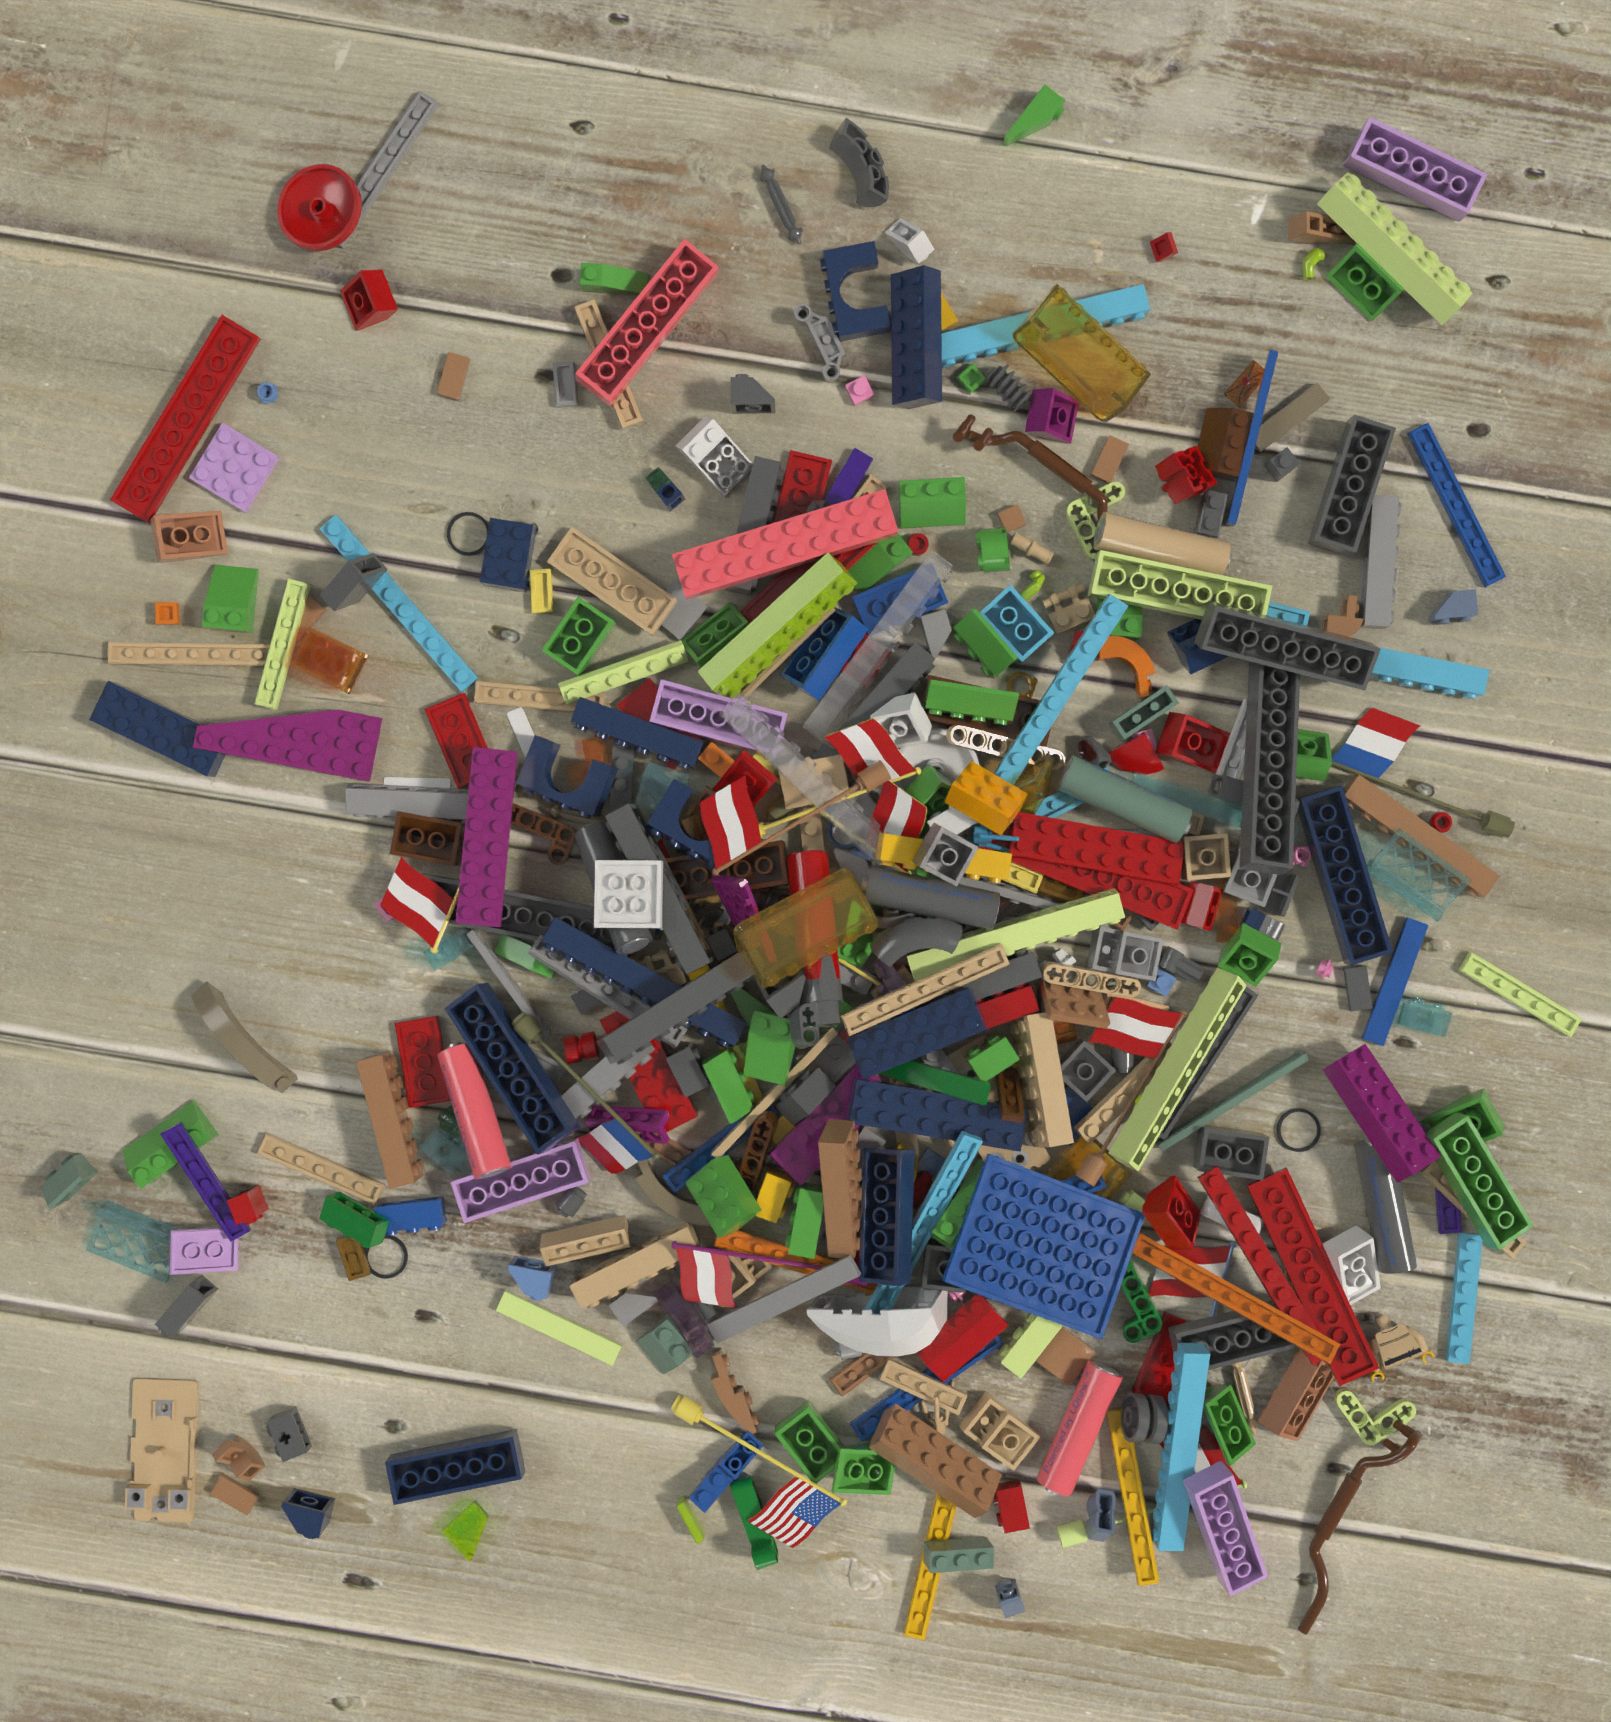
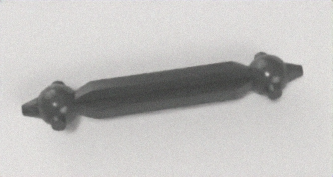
M762 165L760 181L767 182L766 187L785 228L789 230L787 238L788 240L796 241L797 244H801L803 229L796 227V219L780 185L773 179L775 170Z

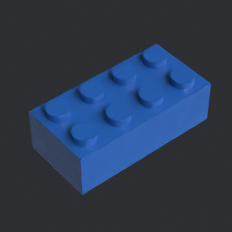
M834 607L836 611L798 647L780 674L783 679L795 688L818 701L826 693L828 687L837 677L839 671L868 630L854 616Z

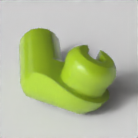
M1319 248L1312 249L1303 259V280L1314 279V265L1325 258L1323 250Z
M1035 570L1030 574V578L1034 582L1020 592L1025 601L1039 592L1043 585L1045 576L1041 574L1040 570Z

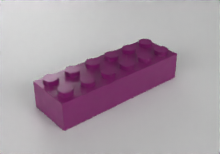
M1366 1044L1322 1069L1397 1183L1414 1175L1441 1157Z
M857 1063L835 1084L836 1087L807 1117L800 1120L768 1153L797 1185L802 1186L820 1167L818 1142L827 1121L846 1120L853 1077L862 1078ZM877 1075L868 1078L869 1080L883 1082ZM855 1124V1130H856L860 1125Z

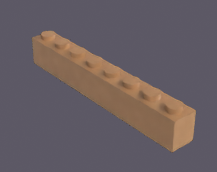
M1353 775L1344 787L1350 809L1353 810L1355 808L1361 812L1359 815L1368 822L1372 820L1378 825L1377 829L1382 833L1393 835L1395 837L1394 841L1402 847L1408 846L1413 850L1412 854L1417 858L1429 861V866L1439 873L1442 871L1447 874V879L1455 885L1461 884L1466 888L1464 891L1474 898L1486 897L1500 877V875L1361 775Z

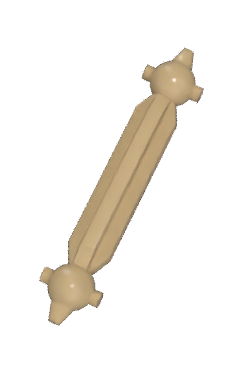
M1242 1362L1231 1364L1240 1407L1251 1433L1256 1434V1428L1260 1422H1258L1259 1419L1254 1418L1255 1409L1245 1370L1241 1366Z

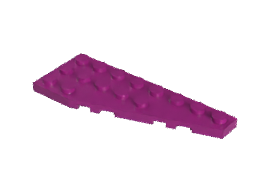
M338 709L200 725L196 729L193 748L370 782L383 718Z

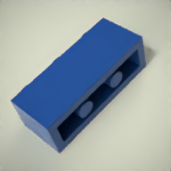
M444 1196L379 1203L375 1207V1212L390 1220L385 1236L398 1234V1231L406 1230V1233L418 1232L419 1228H428V1231L438 1230L446 1223Z

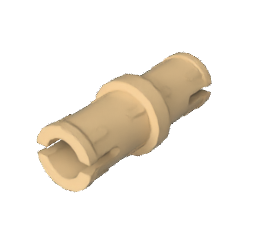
M1015 532L1009 543L1026 552L1028 557L1033 556L1045 564L1050 562L1054 552L1037 544L1038 541H1031Z

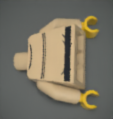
M1388 1315L1376 1319L1381 1332L1374 1334L1369 1344L1379 1366V1369L1369 1373V1377L1373 1382H1375L1374 1376L1379 1374L1381 1380H1384L1382 1371L1417 1357L1424 1363H1426V1354L1432 1359L1434 1358V1354L1428 1349L1423 1335L1411 1326H1405L1401 1323L1393 1327Z

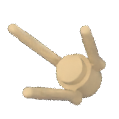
M954 1381L950 1382V1386L954 1387ZM935 1396L934 1413L929 1417L925 1400L923 1399L920 1403L925 1423L942 1435L945 1434V1426L949 1425L948 1417L950 1411L945 1410L943 1417L939 1413V1398Z

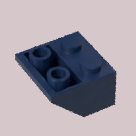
M1193 619L1167 632L1180 662L1190 675L1229 657L1203 650L1194 643L1202 621L1200 619Z

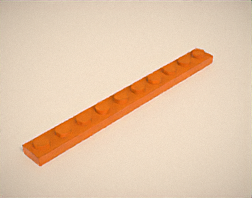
M1139 1234L1132 1252L1134 1256L1327 1364H1331L1340 1346L1339 1343L1147 1236Z

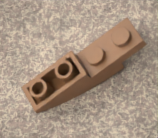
M721 1348L714 1350L712 1358L717 1372L712 1374L711 1381L718 1397L731 1416L743 1428L752 1434L757 1433V1425L760 1422L756 1411L752 1412L750 1405L753 1402L749 1391L745 1392L744 1386L735 1388L737 1387V1381L734 1374L730 1375L728 1369L730 1361L727 1353L723 1354Z

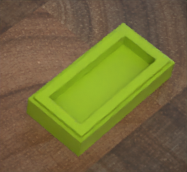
M684 1495L678 1499L676 1508L694 1541L699 1544L704 1541L705 1532Z

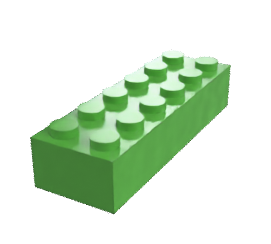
M1455 1112L1426 1132V1135L1441 1155L1440 1158L1435 1160L1486 1246L1501 1250L1533 1227L1531 1220L1468 1115Z

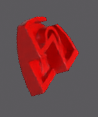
M1144 732L1108 752L1111 757V763L1125 772L1130 771L1138 775H1147L1165 769Z

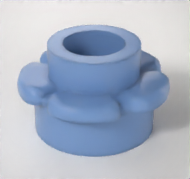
M265 382L257 389V396L265 404L275 402L278 398V388L274 384Z

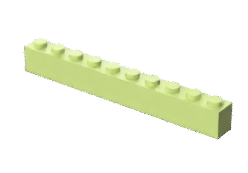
M1113 888L996 923L992 930L979 928L963 933L953 954L940 949L924 948L909 952L906 956L915 981L999 943L1002 944L1006 956L1014 954L1015 950L1022 948L1029 950L1036 947V944L1042 942L1046 944L1052 943L1062 936L1072 937L1082 930H1096L1102 924H1116L1120 922V919L1125 918L1119 893Z
M1217 968L1210 977L1208 985L1203 993L1200 994L1198 1002L1188 1014L1185 1024L1178 1031L1175 1041L1167 1050L1165 1058L1160 1066L1157 1067L1155 1075L1145 1087L1142 1097L1134 1106L1132 1114L1127 1122L1124 1123L1122 1131L1111 1146L1109 1154L1118 1162L1136 1171H1139L1245 990L1247 985L1238 975Z
M1130 1189L1129 1192L1125 1191L1121 1195L1119 1204L1142 1212L1145 1199ZM1029 1313L1025 1319L1027 1322L1022 1328L1018 1327L1012 1335V1341L1009 1344H1005L999 1351L1000 1363L1022 1379L1063 1325Z

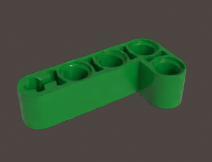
M1130 1258L1121 1287L1136 1315L1127 1319L1123 1323L1122 1329L1125 1340L1130 1343H1136L1159 1332L1162 1328V1319ZM1130 1278H1133L1138 1282L1133 1287H1130L1125 1283ZM1139 1298H1145L1148 1302L1144 1306H1139L1136 1301ZM1154 1317L1158 1322L1155 1325H1149L1146 1323V1320ZM1132 1326L1138 1329V1332L1133 1335L1127 1332V1329Z
M749 1475L732 1481L730 1483L731 1491L751 1544V1554L756 1569L760 1570L777 1564L779 1554L774 1537L747 1521L763 1509L752 1476Z

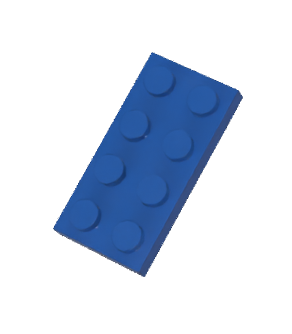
M932 563L852 597L863 625L868 628L866 633L869 637L949 603Z

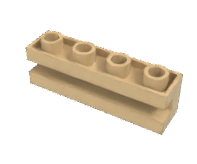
M622 1215L542 1234L540 1251L545 1266H551L630 1247L629 1238L631 1237V1232L626 1216Z

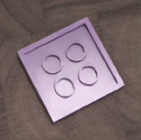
M222 422L189 478L247 513L280 457Z

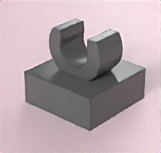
M697 903L692 912L696 915L695 917L700 927L707 928L713 927L721 910L717 905L709 906L707 903H704L700 907Z

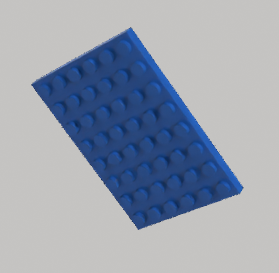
M987 1153L942 1281L1102 1339L1145 1216L1137 1210Z

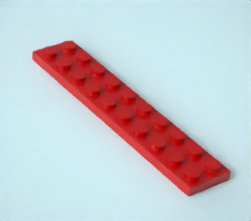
M224 315L220 316L110 498L112 502L150 524L151 518L157 513L259 344L260 337Z
M1012 823L1002 835L1011 836ZM992 839L988 843L1009 848L1010 841ZM979 847V849L998 851L988 847ZM1014 856L1011 859V862L1090 895L1115 888L1119 893L1124 909L1175 930H1178L1194 890L1182 884L1175 886Z
M1285 1167L1265 1176L1263 1180H1256L1246 1185L1299 1301L1318 1332L1340 1344L1329 1365L1337 1384L1342 1386L1379 1369L1288 1169Z

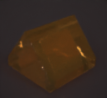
M1053 1023L1057 1045L1077 1040L1074 1023Z

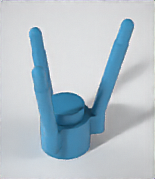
M982 824L974 826L973 843L979 844V847H988L1008 853L1009 848L988 842H991L992 839L1019 841V837L992 834V830Z

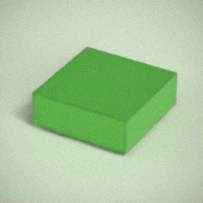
M973 363L956 377V380L970 395L986 379Z

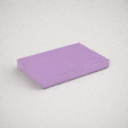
M221 1227L170 1230V1275L238 1271V1238L230 1242Z

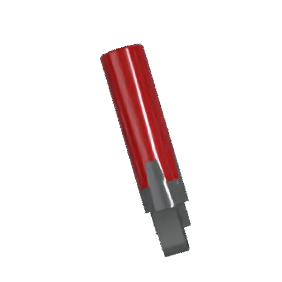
M822 850L794 852L786 858L796 960L805 976L800 998L801 1005L793 1009L789 1015L792 1043L799 1049L818 1043L820 1027H829L840 1023L838 1003L843 1002L828 854ZM804 1033L807 1035V1042L803 1037Z

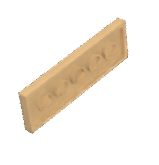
M573 527L570 528L547 561L551 566L652 636L655 635L678 602L676 598Z

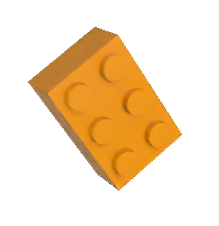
M970 761L951 785L945 803L1002 836L1018 812H1020L1028 793L975 762Z

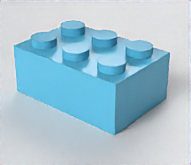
M1011 584L979 612L1016 654L1018 658L1015 661L1019 665L1054 634L1052 629Z

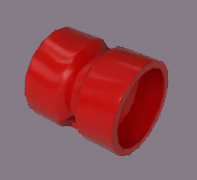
M594 1031L582 1033L580 1038L576 1035L564 1036V1051L568 1064L581 1062L582 1058L586 1061L599 1059V1048Z

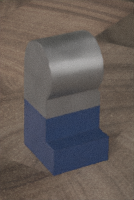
M1247 907L1240 925L1244 923L1276 941L1279 940L1285 924Z

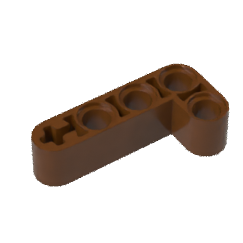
M513 803V812L518 813L516 816L512 815L511 824L553 840L548 851V859L555 865L565 864L569 860L576 843L575 834L577 830L568 824ZM525 813H529L532 816V821L528 825L522 822V816ZM545 821H549L552 824V830L549 833H545L542 830V824ZM565 829H569L572 832V838L569 841H565L562 838V832ZM557 849H561L564 852V858L561 861H557L554 858V852Z
M772 1111L763 1112L755 1121L742 1163L732 1160L751 1192L760 1181L777 1129L778 1117ZM756 1140L762 1141L764 1146H760ZM750 1159H754L758 1165H754ZM744 1178L749 1179L752 1184L747 1183Z

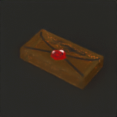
M1252 360L1225 391L1224 395L1240 408L1259 387L1264 368Z

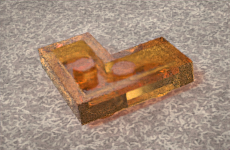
M597 737L582 739L586 761L565 765L569 787L583 784L593 759L609 765L604 740Z

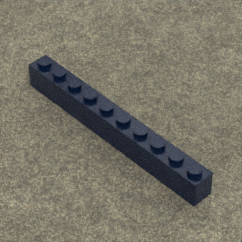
M556 917L551 921L540 941L546 951L553 954L555 952L563 955L562 959L573 965L575 962L583 966L582 970L586 973L600 975L602 977L601 980L606 984L620 986V991L629 996L634 994L640 997L639 1001L649 1007L681 988L676 983L627 956L618 954L616 950ZM708 1003L706 1005L707 1010L694 1017L688 1016L689 1021L683 1025L688 1028L691 1025L698 1029L697 1033L705 1038L711 1036L716 1039V1044L727 1049L728 1046L734 1047L747 1023L714 1004L710 1006Z

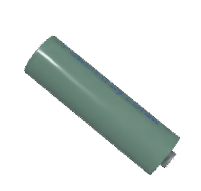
M1075 755L1067 762L1059 779L1057 790L1171 842L1177 843L1183 834L1186 835L1191 827L1192 808Z

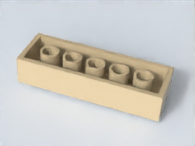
M1046 1012L1014 1019L1011 1021L1010 1030L1015 1040L1014 1051L1020 1058L1017 1070L1022 1081V1098L1025 1100L1026 1108H1028L1026 1120L1029 1122L1030 1128L1028 1133L1029 1140L1033 1147H1054L1074 1143L1053 1020L1048 1019Z
M684 1221L575 1275L569 1286L580 1308L582 1309L586 1306L588 1309L593 1308L600 1303V1299L607 1297V1299L613 1298L619 1294L618 1290L624 1287L631 1289L639 1284V1280L645 1277L647 1280L658 1275L659 1270L663 1268L668 1270L675 1267L679 1259L676 1249H673L671 1246L673 1241L700 1247L701 1240L693 1224Z

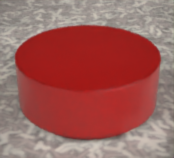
M915 533L909 537L907 545L912 550V555L921 556L927 551L929 541L925 535Z

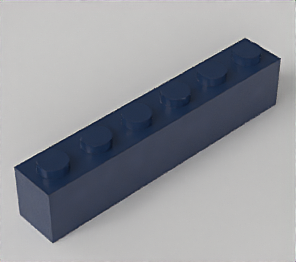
M582 697L579 698L571 719V724L574 725L575 730L586 733L587 730L595 733V737L607 741V738L616 741V745L627 748L629 745L636 748L635 751L642 755L648 756V753L656 755L657 760L664 763L669 761L675 762L678 768L689 771V768H695L703 747L702 741Z

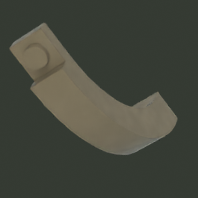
M206 981L191 995L199 1014L212 1033L229 1053L267 1087L272 1086L280 1093H283L298 1080L294 1072L272 1057L245 1030L232 1013L221 991Z
M649 1159L634 1164L637 1170L641 1169L642 1171L636 1176L638 1184L659 1208L682 1221L696 1225L711 1226L695 1200L674 1193L657 1175Z

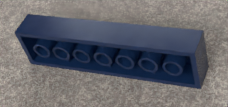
M1335 786L1296 798L1300 800L1298 814L1344 964L1354 965L1393 953L1343 786Z
M489 983L476 984L444 1008L537 1155L549 1151L581 1128L529 1045L513 1030L511 1017Z
M853 1077L846 1120L854 1121V1124L953 1141H956L961 1131L980 1137L983 1141L981 1144L983 1146L1021 1152L1028 1108L1023 1106L1025 1115L1023 1123L1003 1121L1000 1117L998 1101L987 1100L986 1105H981L938 1091Z

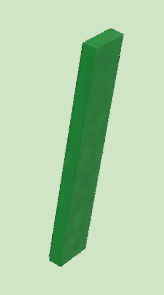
M915 1060L880 1073L981 1105L987 1104L991 1084Z

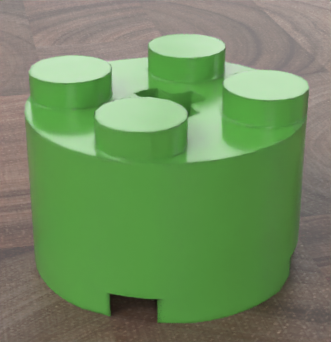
M1006 527L981 529L980 532H976L978 550L982 551V554H978L980 571L991 573L1010 570Z

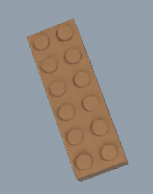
M391 1051L358 1060L356 1064L388 1187L392 1189L415 1183L423 1176L425 1167L423 1160H419L417 1153L419 1151V1143L413 1137L412 1130H414L412 1118H408L406 1110L408 1109V1101L402 1095L401 1088H403V1082L401 1077L397 1076L396 1067H398L396 1056L392 1055Z
M828 1120L818 1145L828 1257L843 1258L851 1255L854 1259L857 1250H860L862 1187H859V1182L861 1181L862 1172L861 1168H858L860 1150L856 1149L858 1130H855L854 1121Z
M897 1404L884 1411L868 1447L974 1518L988 1512L1002 1476L1001 1473Z

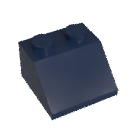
M293 1488L282 1502L281 1507L298 1534H302L308 1539H319L330 1523L336 1498Z

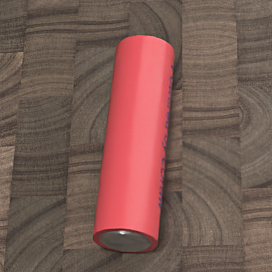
M453 1043L447 1046L448 1049L441 1051L437 1055L474 1179L492 1177L510 1169L512 1166L481 1065L467 1043Z
M1094 1360L1087 1361L1037 1475V1481L1045 1486V1489L1051 1494L1072 1495L1123 1379L1119 1372L1103 1363Z

